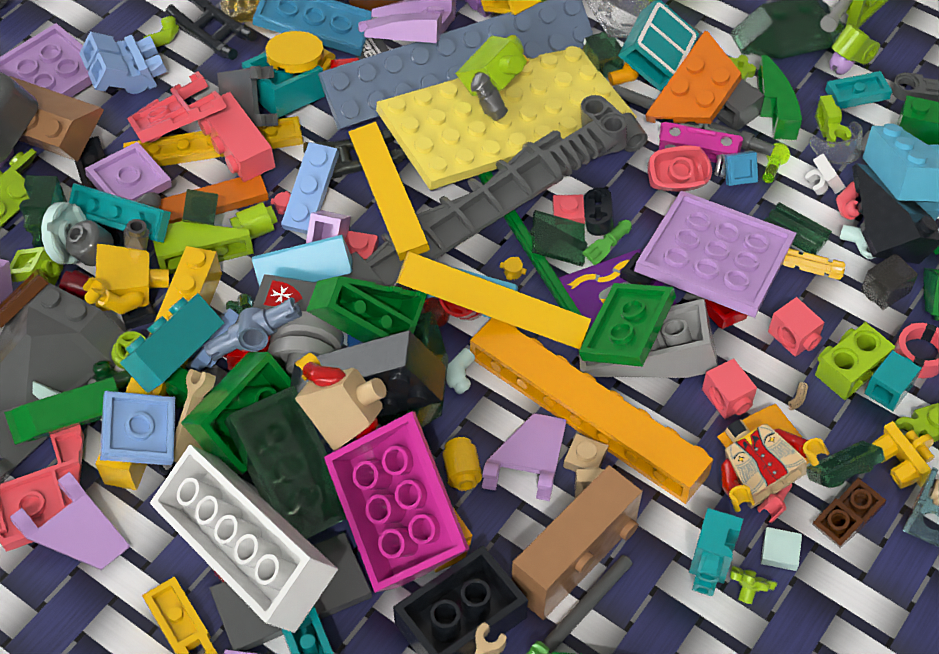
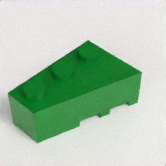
M337 276L317 281L306 311L360 342L365 343L409 330L414 334L427 294L421 291L405 290L402 287L383 286L375 282Z

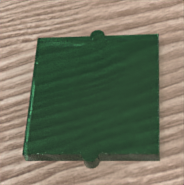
M535 210L533 213V227L530 230L532 235V253L583 267L585 256L582 253L588 245L585 241V224Z

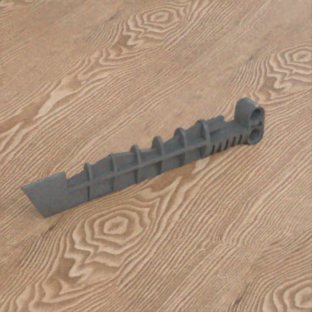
M590 95L584 98L581 103L582 128L564 139L561 138V133L556 130L535 143H525L522 147L523 149L508 163L504 160L496 162L499 171L485 185L475 178H471L467 182L473 191L472 193L452 201L442 196L439 198L441 205L416 214L430 248L429 251L418 255L431 260L437 259L527 201H530L549 187L563 180V175L570 176L572 170L581 169V164L590 163V158H598L599 153H613L623 150L627 145V119L602 96ZM384 233L381 235L384 243L366 260L357 252L351 254L353 258L352 272L342 275V277L375 282L383 286H394L404 260L400 261L391 237Z

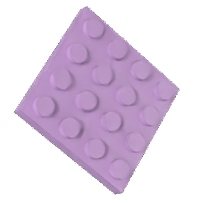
M680 191L637 260L634 271L755 318L784 262L789 248H791L796 233Z

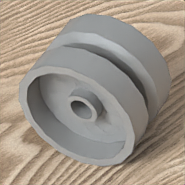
M302 311V317L277 328L276 333L270 335V345L267 352L273 356L290 379H292L294 362L308 353L318 356L342 349L344 335L343 331L307 311Z

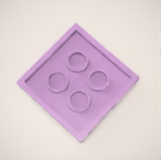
M57 23L0 57V72L70 97L92 84L88 75L89 71L86 70L79 54L83 45Z

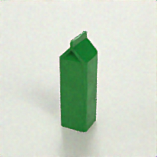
M111 377L23 404L4 412L14 444L34 441L77 425L81 426L102 419L104 392H118L114 378Z

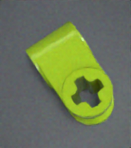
M848 23L831 48L847 60L856 61L864 65L876 56L880 44L870 39L859 28Z

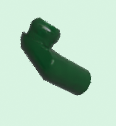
M99 361L92 368L95 374L93 378L96 382L113 377L118 390L128 387L132 377L126 370L118 372L111 369L108 361Z

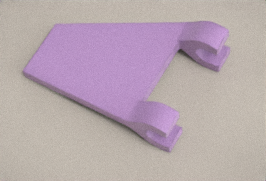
M534 413L487 459L482 478H484L482 488L495 491L500 468H511L540 474L536 499L550 501L567 420Z
M70 472L58 480V486L72 500V503L41 527L35 525L23 508L10 516L11 522L26 539L100 570L104 569L130 548V545L90 499Z

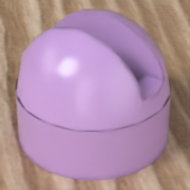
M834 52L829 65L832 71L837 68L836 74L843 75L852 68L855 61H849L837 52Z

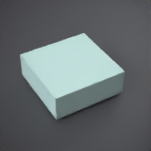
M766 527L761 564L797 571L802 534Z

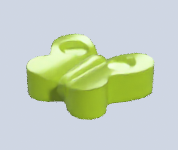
M740 55L738 58L729 57L741 72L742 79L746 80V78L754 77L756 66L748 63L746 55Z

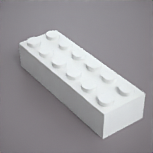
M188 446L150 502L159 514L267 624L295 633L338 571L336 566L219 457L195 446Z

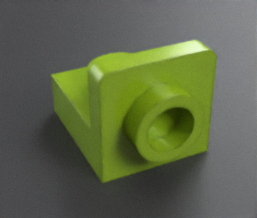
M44 247L17 250L10 264L12 282L24 281L36 269L40 268L48 275V282L55 286L63 270V264H58L51 260Z

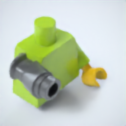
M510 35L507 38L490 36L455 73L470 94L478 96L484 113L491 116L494 121L501 119L508 111L498 91L504 89L530 61L523 54L524 48L521 40L515 35Z

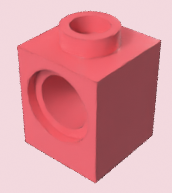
M796 297L773 313L768 332L796 357L804 350H813L822 339L820 334L825 322Z
M734 358L707 371L702 386V391L724 419L734 414L742 415L753 406L757 390L755 384Z

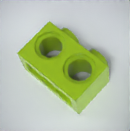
M864 322L856 330L850 328L846 331L835 347L828 346L821 352L817 359L819 365L815 376L845 401L871 379L874 372L891 351L895 350L896 346L867 322Z

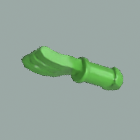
M621 220L611 232L604 235V239L596 240L582 254L589 261H592L593 265L599 264L610 252L611 246H616L617 242L631 231V222L629 220Z

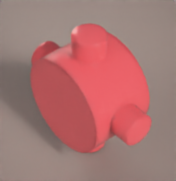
M287 191L278 193L274 199H271V204L275 205L280 215L285 214L291 196Z

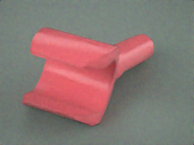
M788 485L777 494H771L757 507L759 513L763 509L770 513V523L786 510L784 498L793 485Z

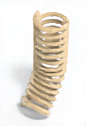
M799 383L797 395L788 402L789 410L797 409L803 404L808 390L806 383Z

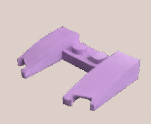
M403 0L372 9V17L379 18L359 22L358 31L364 32L365 38L437 43L440 39V34L446 31L456 17V0Z

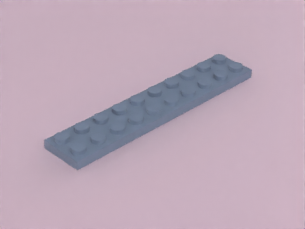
M582 0L543 1L516 15H512L509 12L442 33L437 43L414 42L320 72L318 76L337 129L340 130L380 117L376 111V103L378 101L457 79L458 77L455 73L490 36L507 38L510 35L517 36L523 45V54L530 59H534L540 54L562 51L569 46L586 49L596 45L597 43Z

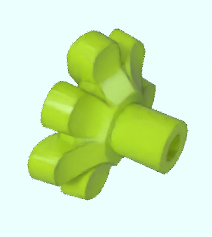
M732 566L730 571V578L738 581L742 586L738 600L747 604H752L756 591L767 592L769 589L774 590L778 583L763 577H755V571H743L737 566Z

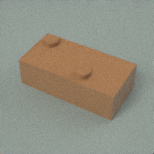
M610 465L512 562V581L528 599V608L542 620L564 600L622 538L625 541L628 540L638 528L639 524L636 521L643 491Z

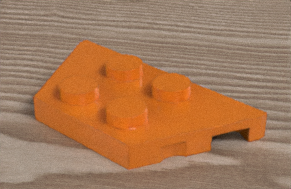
M704 31L645 114L646 121L656 123V119H673V123L695 122L697 124H711L742 80L739 69L709 32Z

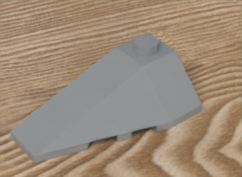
M704 299L671 306L643 367L582 361L579 354L580 371L588 373L593 377L689 378L706 374L707 371L718 366L716 347Z

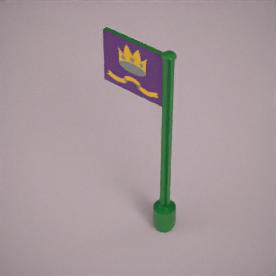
M489 171L477 176L482 184L485 185L493 177V174ZM515 210L504 216V219L559 307L591 319L585 335L586 338L613 284H630L620 278V272L636 252L642 254V251L638 249L558 278ZM656 280V282L652 286L665 285L663 284V282ZM674 300L672 306L678 305L675 300Z

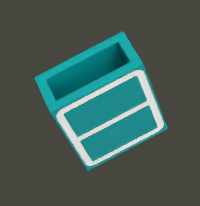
M654 0L640 12L618 56L661 91L693 48L699 33L664 2Z

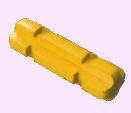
M789 248L782 264L790 268L799 266V270L824 276V273L829 274V278L837 280L843 277L845 271V263L833 259V262H830L827 257L804 252L803 255L798 254L799 250Z

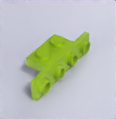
M33 148L26 154L21 151L15 155L9 162L11 167L4 173L0 170V228L34 199L39 192L19 174L33 162L37 153Z

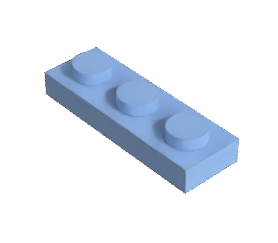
M308 143L281 223L283 229L303 234L308 233L311 213L321 210L339 156L337 148Z

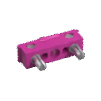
M662 122L660 125L659 150L677 146H699L708 156L710 162L717 163L714 173L717 177L721 164L723 165L720 177L725 176V154L740 153L743 142L741 136L728 134L722 130L711 129L708 127V124L690 125Z

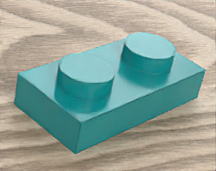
M881 71L828 81L825 88L827 94L832 95L836 106H839L840 109L888 100L892 94V90Z

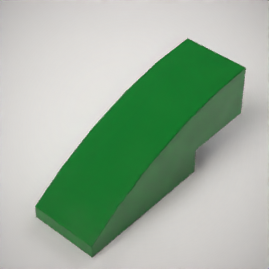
M761 55L757 73L758 90L764 94L760 117H772L773 139L797 140L802 117L795 92L786 76L768 55Z

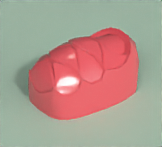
M677 146L658 150L651 155L647 164L650 186L658 190H695L706 185L712 176L711 162L699 146Z

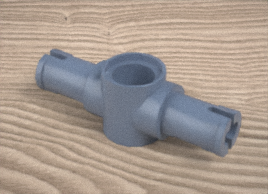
M292 297L268 310L254 307L244 309L238 316V322L231 325L228 331L204 343L205 351L208 356H211L213 361H217L236 349H244L249 352L262 350L268 343V336L276 333L277 328L302 317V311Z

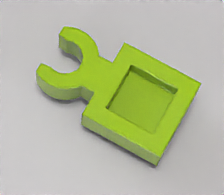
M939 403L915 409L911 418L901 417L895 422L896 426L907 431L914 430L919 437L930 434L934 442L939 441Z

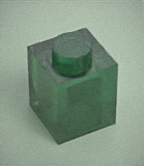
M610 30L584 38V53L597 71L601 72L605 78L608 77V72L623 68L624 60L618 56L622 47Z
M187 189L182 221L214 225L218 194Z

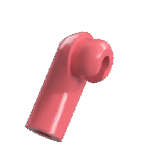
M854 181L836 197L841 216L848 220L855 219L861 214L858 212L856 205L858 201L855 199L859 194L855 191Z

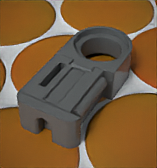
M907 72L900 73L895 77L891 90L893 96L897 99L905 101L906 96L909 95L939 102V80L923 78L922 74ZM899 84H908L913 89L905 90Z

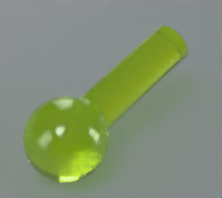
M774 143L775 147L771 156L766 155L769 162L762 176L763 181L766 183L774 181L780 165L787 163L790 158V150L783 143Z

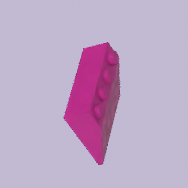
M410 412L324 456L374 592L396 589L428 574L469 550L415 412Z

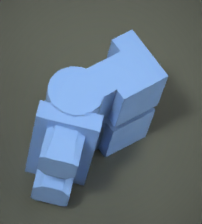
M90 32L79 54L86 70L89 71L88 75L95 90L106 92L108 86L124 88L131 94H138L147 87L149 89L156 87L157 84L154 78L168 71L151 37L148 36L136 42L131 34L124 38L125 41L115 42L113 36Z

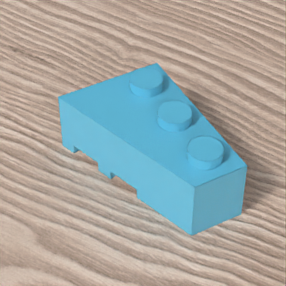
M887 123L884 126H872L862 158L893 196L901 201L939 202V152L896 124Z

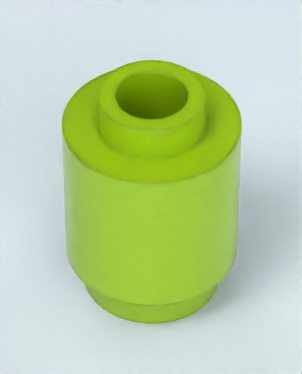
M263 202L235 213L236 217L229 219L232 228L249 230L251 240L274 231L273 224L278 222L271 205L265 207Z

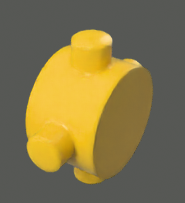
M517 256L510 257L505 262L500 263V268L504 269V275L507 280L518 279L527 272V269L523 268V263Z

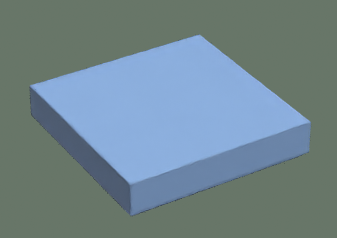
M105 391L103 395L100 460L172 465L174 461L175 397Z

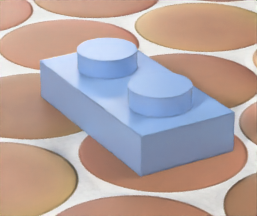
M231 308L222 313L219 317L225 323L208 340L228 331V328L237 321L239 314ZM203 344L194 352L186 367L199 372L205 367L210 369L216 361H213L211 356L207 355Z

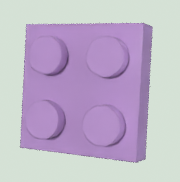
M138 142L85 168L86 176L98 190L133 201L147 192L159 194L172 187L169 176Z

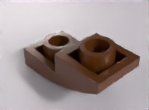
M857 478L839 499L835 498L812 525L841 548L886 504V499L860 478Z

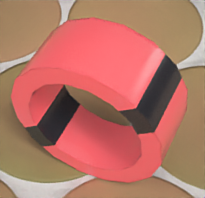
M914 323L905 327L899 335L894 351L901 356L909 358L914 364L922 368L917 378H932L938 375L939 358L929 361L919 359L907 349L906 342L912 339L926 340L933 344L939 352V328L927 323Z

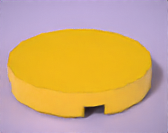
M290 31L278 34L270 39L265 47L268 64L278 70V67L283 68L286 73L291 74L312 70L318 66V61L324 58L322 41L317 36L308 32Z

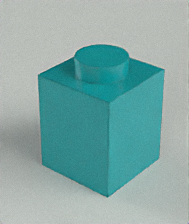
M892 350L871 376L864 394L893 412L914 386L922 368L914 364L909 358L901 356Z

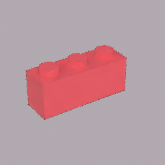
M230 92L221 95L227 107L199 119L198 124L205 136L210 135L216 152L219 155L223 153L231 173H237L242 181L246 182L275 168L273 151L270 144Z

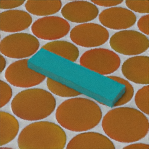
M73 183L69 203L80 207L87 220L124 231L130 220L140 219L146 223V228L150 232L149 239L164 243L171 215L170 211Z

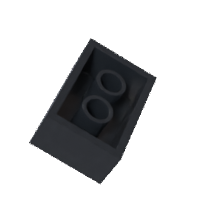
M482 545L394 605V621L396 627L417 654H475L477 650V628L482 623L488 624L489 633L484 639L489 643L494 642L501 633L505 634L527 618L528 599L484 545Z

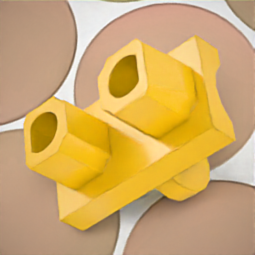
M893 421L884 426L883 435L871 444V451L879 462L883 463L893 456H896L901 464L890 470L892 479L900 489L914 483L922 487L931 471L927 463L935 457L929 450L934 443V439L930 434L919 437L914 430H911L904 436Z

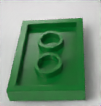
M614 283L579 350L582 361L643 367L676 298L674 288Z

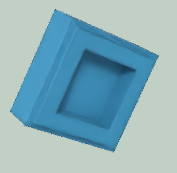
M748 151L725 154V174L728 186L758 182L757 152Z

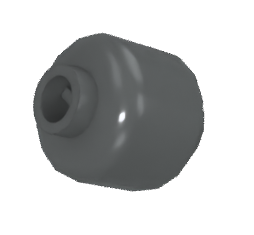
M84 220L69 230L65 246L67 252L72 257L85 265L93 267L96 266L97 244L113 246L114 240L112 235L94 221Z

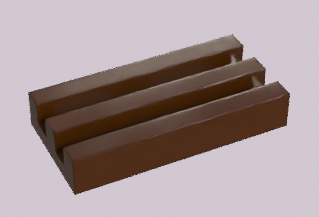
M40 268L36 269L0 303V328L49 283L48 275Z

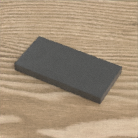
M345 533L313 545L338 568V571L314 604L319 619L372 598L371 590ZM225 581L210 587L233 651L244 652L283 635L281 628L265 623Z

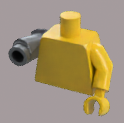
M132 219L127 223V227L124 229V247L97 244L96 276L89 278L83 286V290L88 291L84 295L87 303H95V306L102 311L112 310L118 314H125L149 304V288H169V269H149V252L146 250L150 232L143 220Z

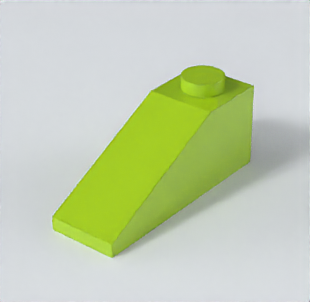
M179 221L168 224L164 243L153 241L160 269H169V274L176 272L186 246L217 251L219 262L254 254L250 233L247 229Z

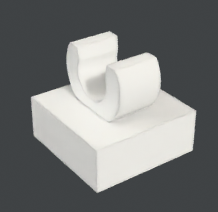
M824 154L813 159L819 170H811L805 177L810 184L820 179V182L812 187L817 195L826 192L829 185L835 194L846 188Z

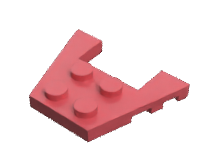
M197 71L189 76L192 82L183 87L177 84L170 89L171 96L160 102L158 99H155L128 117L127 120L142 143L147 141L153 142L161 138L163 134L218 112L227 106L217 91L206 95L190 105L186 104L185 99L208 87L204 77Z
M80 425L50 434L58 464L0 484V544L6 552L33 542L26 539L11 522L10 516L23 508L35 525L41 527L72 503V500L58 486V480L70 472L80 484L84 433Z

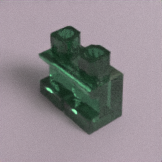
M26 175L24 187L30 199L22 201L19 205L25 219L23 225L25 230L33 236V247H44L41 231L44 214L48 207L54 203L67 202V199L57 176Z

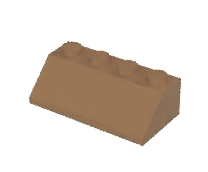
M11 77L38 101V110L19 138V141L78 162L104 110L99 106Z

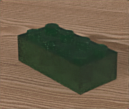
M293 385L230 414L224 423L260 497L307 539L347 518L324 456L328 454L312 421L296 401L295 397L298 393Z

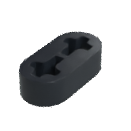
M593 188L587 191L584 196L586 229L591 235H606L614 227L611 192L606 188Z

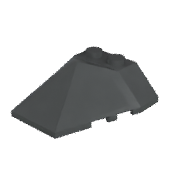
M48 283L5 324L0 334V411L39 400L33 394V381L61 393L88 385L87 381L95 375L92 370L95 363L108 361L111 369L116 366L112 360L111 351L116 340L124 332L101 309Z

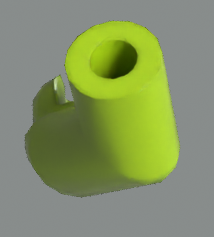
M173 16L161 19L163 28L159 32L143 37L150 36L155 47L172 42L179 31V25L176 24V19Z

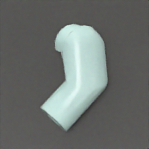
M844 224L840 239L854 242L863 257L867 259L876 258L872 256L862 235L861 228Z
M464 348L447 365L445 371L448 386L450 388L453 387L458 394L464 393L471 386L470 380L465 377V370L475 360V355L467 348Z

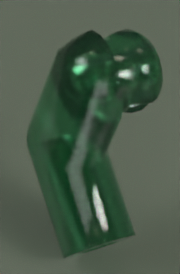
M241 294L238 296L237 301L229 300L226 302V310L231 308L237 314H240L244 309L253 306V298L248 294Z

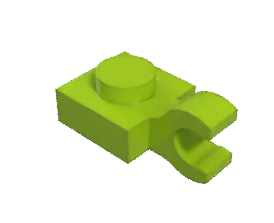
M832 95L820 96L815 118L823 138L827 137L826 141L830 147H834L836 137L842 138L844 144L849 145L852 134L849 128L840 124L842 121L840 107L836 106Z

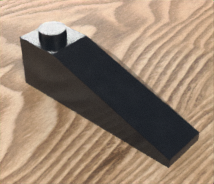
M855 163L852 167L855 191L861 196L858 212L864 216V222L860 225L861 232L872 256L920 264L939 246V231L936 221L915 201L897 200L868 165Z

